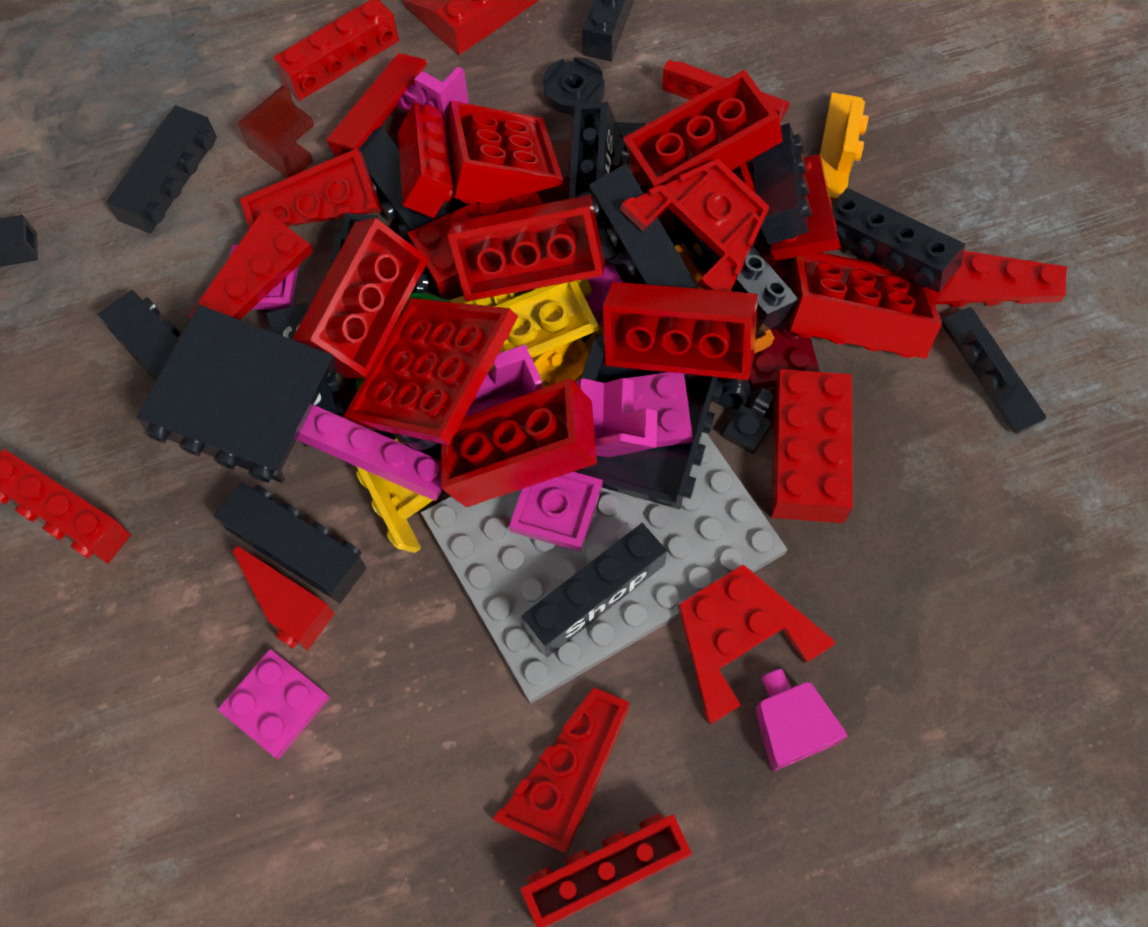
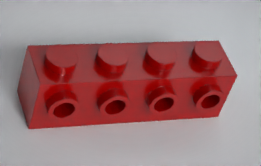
M369 0L275 55L273 58L282 83L298 101H301L399 42L394 14L380 0Z
M414 101L398 131L403 206L435 218L443 202H449L454 192V183H452L451 178L452 165L449 162L450 147L447 146L446 138L448 130L445 128L444 114L437 108Z
M3 449L0 453V502L7 505L11 501L18 505L14 511L31 523H34L36 519L41 520L45 523L42 529L57 540L61 541L64 537H67L73 541L69 547L89 560L94 555L109 564L130 538L131 534L115 519L7 450Z
M661 813L653 815L639 823L641 830L627 837L625 832L621 831L603 840L604 848L590 855L587 849H584L564 859L566 866L551 873L548 867L526 878L528 885L520 889L536 927H550L688 859L692 852L674 814L664 819Z

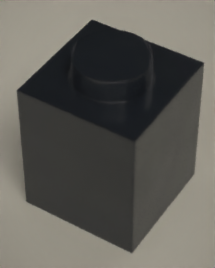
M24 215L0 218V267L38 260L37 232Z

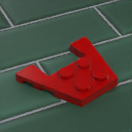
M719 158L680 175L677 180L663 186L658 185L649 189L648 193L635 199L632 197L622 203L620 210L642 231L669 208L721 257L700 279L698 284L706 290L730 292L770 208Z
M744 564L677 605L688 650L692 656L696 672L695 678L698 690L701 692L705 708L704 714L708 724H713L741 706L721 674L720 669L780 630H783L803 663L809 662L835 645L834 640Z

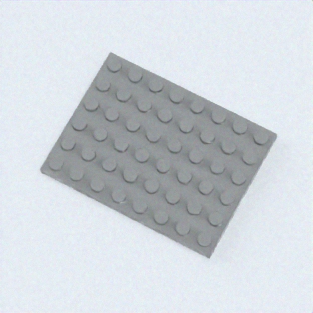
M702 433L699 443L706 445L701 465H693L690 476L697 478L691 499L683 498L680 510L602 488L582 552L510 532L509 525L522 489L467 508L451 496L421 512L423 519L530 704L680 616L678 604L744 564L754 573L786 554L788 549L708 434ZM643 522L667 549L665 566L546 658L523 629L520 616Z

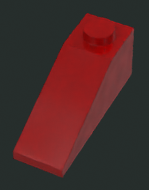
M237 546L233 553L268 622L278 631L274 637L291 649H294L298 644L308 651L335 615L326 602Z

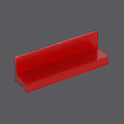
M398 53L326 139L335 157L345 154L350 150L359 149L371 133L381 127L398 106L397 101L411 84L415 85L414 79L427 66L425 59Z
M668 59L663 68L662 90L691 100L725 81L727 78L681 61L675 62ZM762 92L779 115L781 124L790 103Z

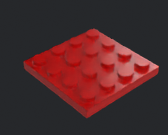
M411 298L343 417L363 427L449 445L484 379L492 368L504 342L509 337L518 316L510 308Z

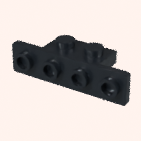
M968 307L945 317L942 320V326L1012 431L1018 434L1044 422L1046 419L1045 413L974 309Z

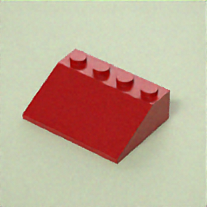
M402 0V4L459 56L539 0Z
M450 101L445 128L448 130L446 138L447 146L450 147L449 162L452 165L451 178L452 183H454L453 193L455 199H460L468 204H476L477 202L489 204L562 184L563 177L543 118Z
M823 252L792 258L790 289L799 300L788 318L790 332H795L797 335L805 338L814 336L829 339L831 342L840 345L846 343L859 345L875 352L880 350L893 352L904 358L918 357L927 359L942 324L928 287H922L914 280L898 272H892L884 265Z

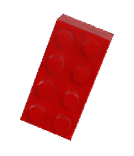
M745 69L623 138L631 163L648 189L658 185H666L677 180L680 175L718 158L730 170H733L783 142L779 115Z
M536 192L489 204L479 202L470 204L408 232L410 244L429 258L423 272H427L428 281L437 297L452 300L464 295L447 235L453 223L542 205L543 202Z
M591 195L454 222L447 234L466 302L604 276L605 259Z
M377 218L355 222L292 340L334 355L338 369L337 372L344 377L366 378L392 332L429 258Z
M612 282L603 303L605 365L749 380L755 356L758 294Z
M780 369L774 387L776 396L774 398L771 518L845 523L853 509L852 374Z
M570 378L464 417L450 444L441 443V488L467 508L597 464L592 400Z

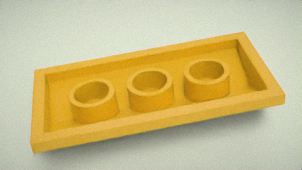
M577 281L537 288L494 306L510 308L518 316L509 337L504 342L499 353L526 345L531 358L600 330Z

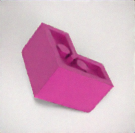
M456 67L443 82L421 71L414 79L415 86L411 84L397 101L398 107L407 113L414 101L422 105L434 106L444 114V122L446 124L451 100L469 104L464 69Z
M526 345L497 355L490 372L484 379L464 417L542 389L541 377Z
M584 378L577 380V385L592 400L597 456L609 458L657 448V410L644 408L633 411L634 380L621 378L607 383Z

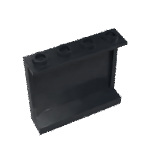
M198 305L136 418L145 429V435L155 441L166 443L168 439L178 443L182 450L194 456H200L201 453L214 457L213 460L228 469H235L238 466L249 470V475L262 482L269 483L272 479L283 483L285 478L281 470L325 381H333L338 371L334 355Z
M596 334L581 379L607 383L621 378L667 372L606 366L604 336ZM684 374L693 442L662 446L609 458L597 456V464L574 472L603 480L602 488L680 510L683 498L691 499L697 478L690 476L693 465H701L706 445L699 443L702 433L710 434L715 413L709 412L711 402L719 403L724 382L718 381V377Z

